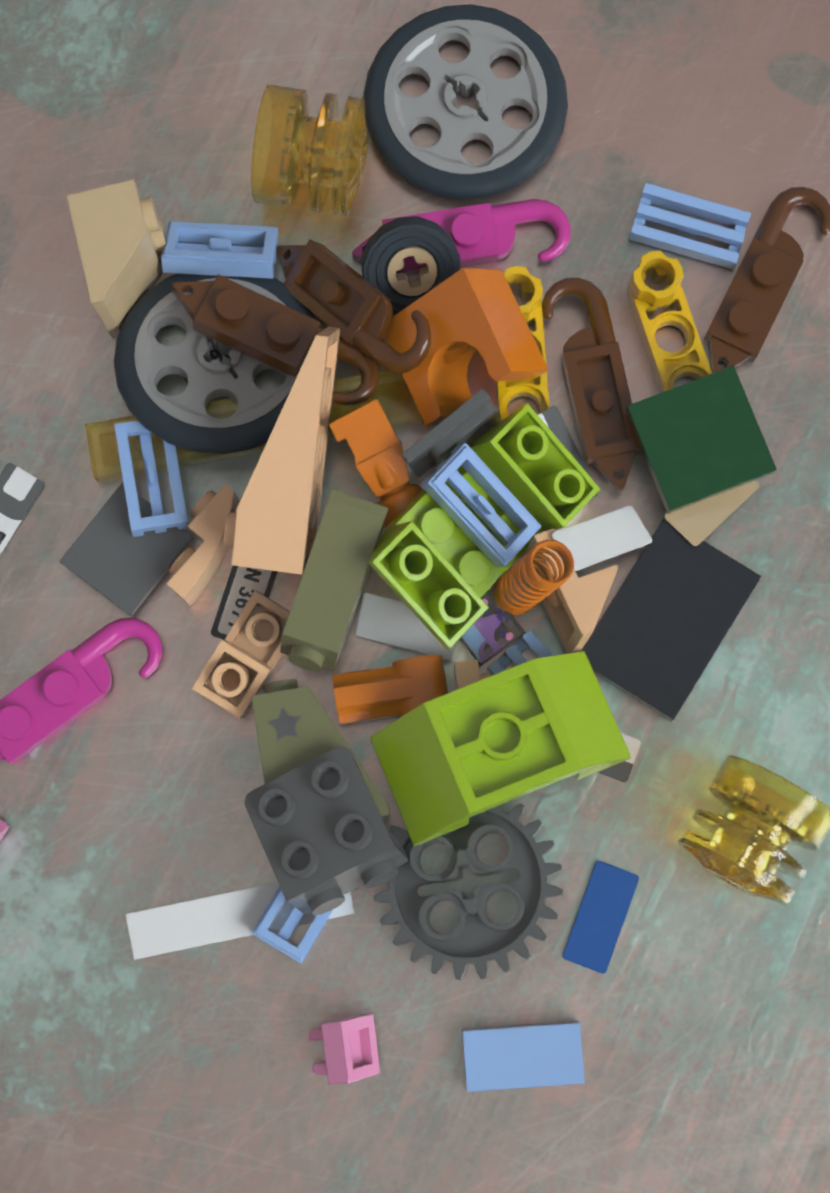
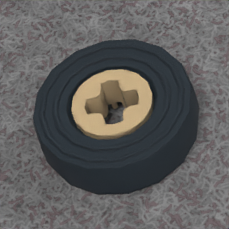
M418 216L398 217L380 226L367 241L361 258L362 277L391 299L393 315H396L461 269L460 254L451 235L436 222ZM408 256H414L417 264L426 263L425 267L419 269V278L417 279L416 277L413 281L408 279L406 273H396V271L404 268L403 259Z

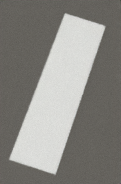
M271 883L126 914L133 959L136 960L253 935L251 933L279 888V883ZM351 892L344 894L345 901L333 909L328 919L355 914ZM286 899L268 929L270 931L281 929L292 912L294 906L286 902ZM312 912L303 914L297 926L312 923L316 915H313Z

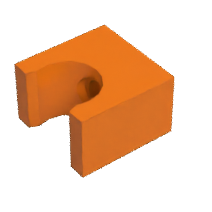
M460 269L393 316L390 329L386 335V340L391 347L399 353L406 352L413 346L417 335L416 325L411 318V313L419 310L428 319L431 328V345L428 354L418 367L408 373H402L425 426L438 425L472 397L467 382V370L471 357L476 350L485 360L488 374L496 382L534 380L548 371L546 363L501 269Z

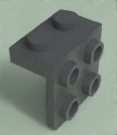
M336 747L252 790L245 797V807L286 902L304 914L312 912L313 915H320L337 908L345 901L344 894L362 885H365L366 888H372L386 883L397 875V867L409 861L400 840L387 828L353 754L346 747Z

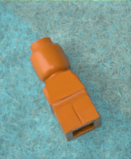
M376 399L330 423L329 426L337 442L346 438L355 456V467L376 498H380L377 504L388 508L384 524L386 528L423 489L418 484H410L407 464L402 456L404 453L402 442L396 435L381 403Z

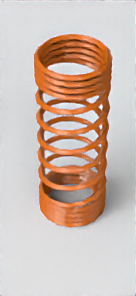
M546 539L538 542L496 581L493 588L496 604L510 615H522L530 611L571 577L574 570V558L571 551L557 540ZM548 549H552L553 551L557 552L558 555L561 557L564 564V573L560 559ZM542 553H546L552 556V558L556 561L559 569V577L555 563L548 556ZM537 557L543 558L544 560H546V561L551 565L552 570H553V573H554V581H553V575H552V572H551L550 567H549L543 560H541V559H539V558H537ZM533 561L538 562L546 569L549 576V581L545 571L540 567V565L534 563ZM535 568L538 569V571L542 574V577L538 574ZM516 577H517V579H518L520 585H521L527 592H524V591L519 587V585H518V583H517V581H516ZM522 579H524L530 585V588L523 582ZM512 582H513V584H514L515 589H516L521 595H523V596H525V597L520 596V595L514 590V588H513V586H512ZM507 585L509 587L510 592L521 601L516 600L513 596L510 595L507 589ZM503 590H504V592H505V594H506V597H508L513 603H515V604H517V605H514V604L510 603V602L505 598V595H504V593H503Z

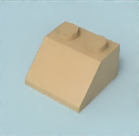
M134 179L66 195L90 301L112 338L118 337L128 313L141 297L155 286L163 273L159 254L163 252V247L166 246L161 218L157 216L152 197L142 199Z

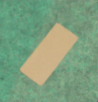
M753 481L670 514L666 513L664 518L693 546H698L759 488V484Z

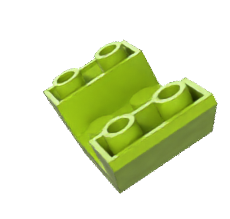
M528 403L519 407L468 445L541 525L534 535L551 529L564 528L600 490L599 486ZM461 465L457 471L479 495H482L489 502L497 515L517 534L520 529ZM446 481L445 484L451 489V491L474 514V516L497 539V541L503 547H505L506 545L497 537V535L486 525V523L474 512V510ZM423 489L386 527L368 563L443 647L450 649L489 608L481 597L526 551L533 536L505 567L497 568Z
M585 651L532 659L427 701L370 736L414 847L468 825L469 818L570 776L574 775L577 781L631 758Z

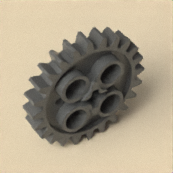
M521 803L513 807L508 813L503 811L504 804L474 815L469 818L468 825L415 847L412 844L408 831L393 825L390 827V831L400 840L409 861L397 867V875L387 881L389 889L374 895V901L391 903L393 910L382 917L380 920L382 925L399 923L402 928L392 943L395 946H401L412 940L416 944L411 953L410 961L418 963L429 953L433 955L431 973L440 974L449 961L453 962V971L457 980H463L468 964H474L480 979H486L489 973V961L495 960L504 972L511 971V963L508 953L514 950L528 960L532 956L525 940L529 936L541 941L547 940V935L537 924L540 918L558 919L559 915L545 904L547 898L563 896V889L548 884V877L561 872L562 865L558 863H545L543 857L556 846L553 840L536 843L534 838L540 832L543 824L538 819L523 826L520 822L524 816L525 807ZM488 834L502 835L508 843L506 857L495 865L483 864L477 855L479 841ZM434 843L444 844L450 853V862L447 868L437 875L426 874L420 864L423 850ZM470 867L471 872L479 877L509 870H517L520 873V877L516 881L485 884L475 887L474 898L469 900L466 894L460 890H450L423 897L417 893L418 888L422 885L461 880L463 878L462 869ZM499 891L512 893L518 902V912L515 918L504 925L493 923L486 911L489 898ZM441 901H452L460 913L457 927L447 934L437 933L430 923V912Z

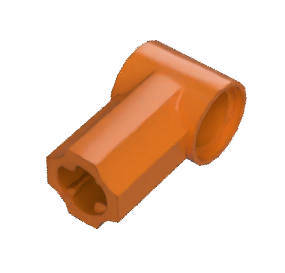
M442 655L406 658L393 662L392 667L332 675L340 725L402 717L419 705L448 693Z

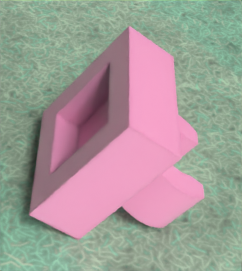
M373 1014L352 1015L321 1023L322 1028L315 1029L308 1034L309 1041H323L326 1061L313 1064L312 1071L318 1075H327L328 1085L348 1084L380 1073Z

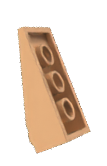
M328 327L315 336L242 498L236 506L235 513L229 512L227 515L224 546L233 548L232 566L300 575L304 572L318 531L340 328Z

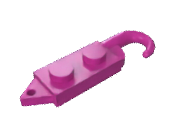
M539 199L492 206L490 203L403 216H418L436 222L449 233L460 254L461 268L495 263L506 257L513 247L515 224L545 221L554 228V243L548 249L538 254V259L541 262L555 259L564 252L571 235V227L567 215L560 207L547 200ZM396 218L384 219V220H382V225H384V224H386V223H388V222H390V221H392V220H394V219H396ZM370 237L352 251V258L361 262L363 252ZM408 256L403 259L404 268L396 271V273H406L407 276L419 275V269L425 267L426 263L417 264L414 256Z
M120 618L110 622L73 650H67L0 699V761L6 760L9 764H16L104 699L112 684L110 666L104 654L124 639L133 637L144 642L147 647L148 656L146 663L139 670V675L141 678L149 677L157 669L162 658V643L157 631L149 623L137 618Z

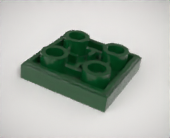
M734 365L626 407V413L667 514L764 478L777 471Z

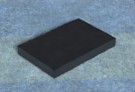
M663 518L651 537L652 543L644 548L580 652L585 651L594 674L669 721H673L762 576L705 541H702L698 546H693Z

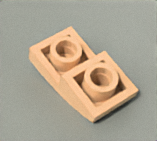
M226 483L217 494L213 490L207 492L193 507L190 513L193 520L188 525V528L202 544L197 550L192 547L187 548L175 560L169 570L173 577L166 583L167 586L190 607L203 593L215 575L228 547L224 546L226 519L229 512L235 513L236 506L240 501L235 491Z
M254 591L228 635L220 641L191 689L241 719L252 704L251 696L259 693L283 656L280 653L281 639L290 611L259 591Z

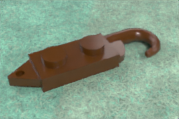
M792 187L779 193L769 205L704 337V340L708 341L710 346L712 373L732 365L736 368L747 360L752 363L755 361L804 262V254L800 245L792 236L782 231L792 209L799 205H808L814 208L821 220L820 233L822 235L829 234L830 204L817 190L807 187ZM723 361L726 364V367L721 368L718 365V362Z
M309 239L306 245L277 246L286 278L284 285L290 294L326 325L340 328L339 336L346 342L355 345L382 369L393 374L408 373L418 367L425 359L431 345V328L428 319L419 310L411 313V318L417 329L416 340L408 351L399 353L384 341L393 317L390 298L323 244Z
M219 274L215 281L173 283L172 292L193 319L194 331L294 377L298 375L315 336L325 330V328L320 326L321 322ZM184 292H190L191 295H188V296H187V295H185V294H183V293H184ZM339 336L337 359L355 367L360 372L361 384L353 392L342 393L334 391L332 402L343 406L358 405L367 401L376 391L380 380L378 365L355 345L349 344Z
M578 277L565 278L554 283L545 293L542 301L543 318L545 320L552 319L554 305L562 296L575 295L581 298L585 304L590 327L582 329L569 337L563 347L562 362L585 465L592 463L618 492H622L625 488L636 454H640L642 450L626 413V407L632 404L619 343L615 339L608 304L602 291L591 281ZM621 472L623 478L616 479L613 473Z

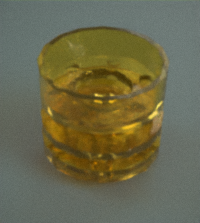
M267 84L258 111L252 153L251 190L254 202L289 208L293 207L301 184L309 185L311 211H323L329 188H332L333 214L349 216L355 195L363 182L367 160L369 133L365 121V99L348 96L342 120L338 121L337 94L326 93L319 108L318 116L311 117L307 90Z
M728 755L708 787L709 792L717 801L727 808L724 816L704 809H696L692 816L699 825L713 834L711 839L687 829L684 830L677 843L691 853L706 871L730 886L752 897L766 898L789 906L796 892L774 874L777 870L795 879H804L807 874L806 869L787 851L791 844L806 850L819 851L830 832V808L804 789L766 768L743 758Z

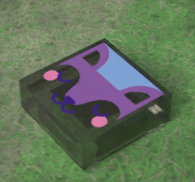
M493 588L489 589L481 597L489 608L459 639L473 660L478 659L479 668L483 667L526 634L512 613L503 611L496 604Z

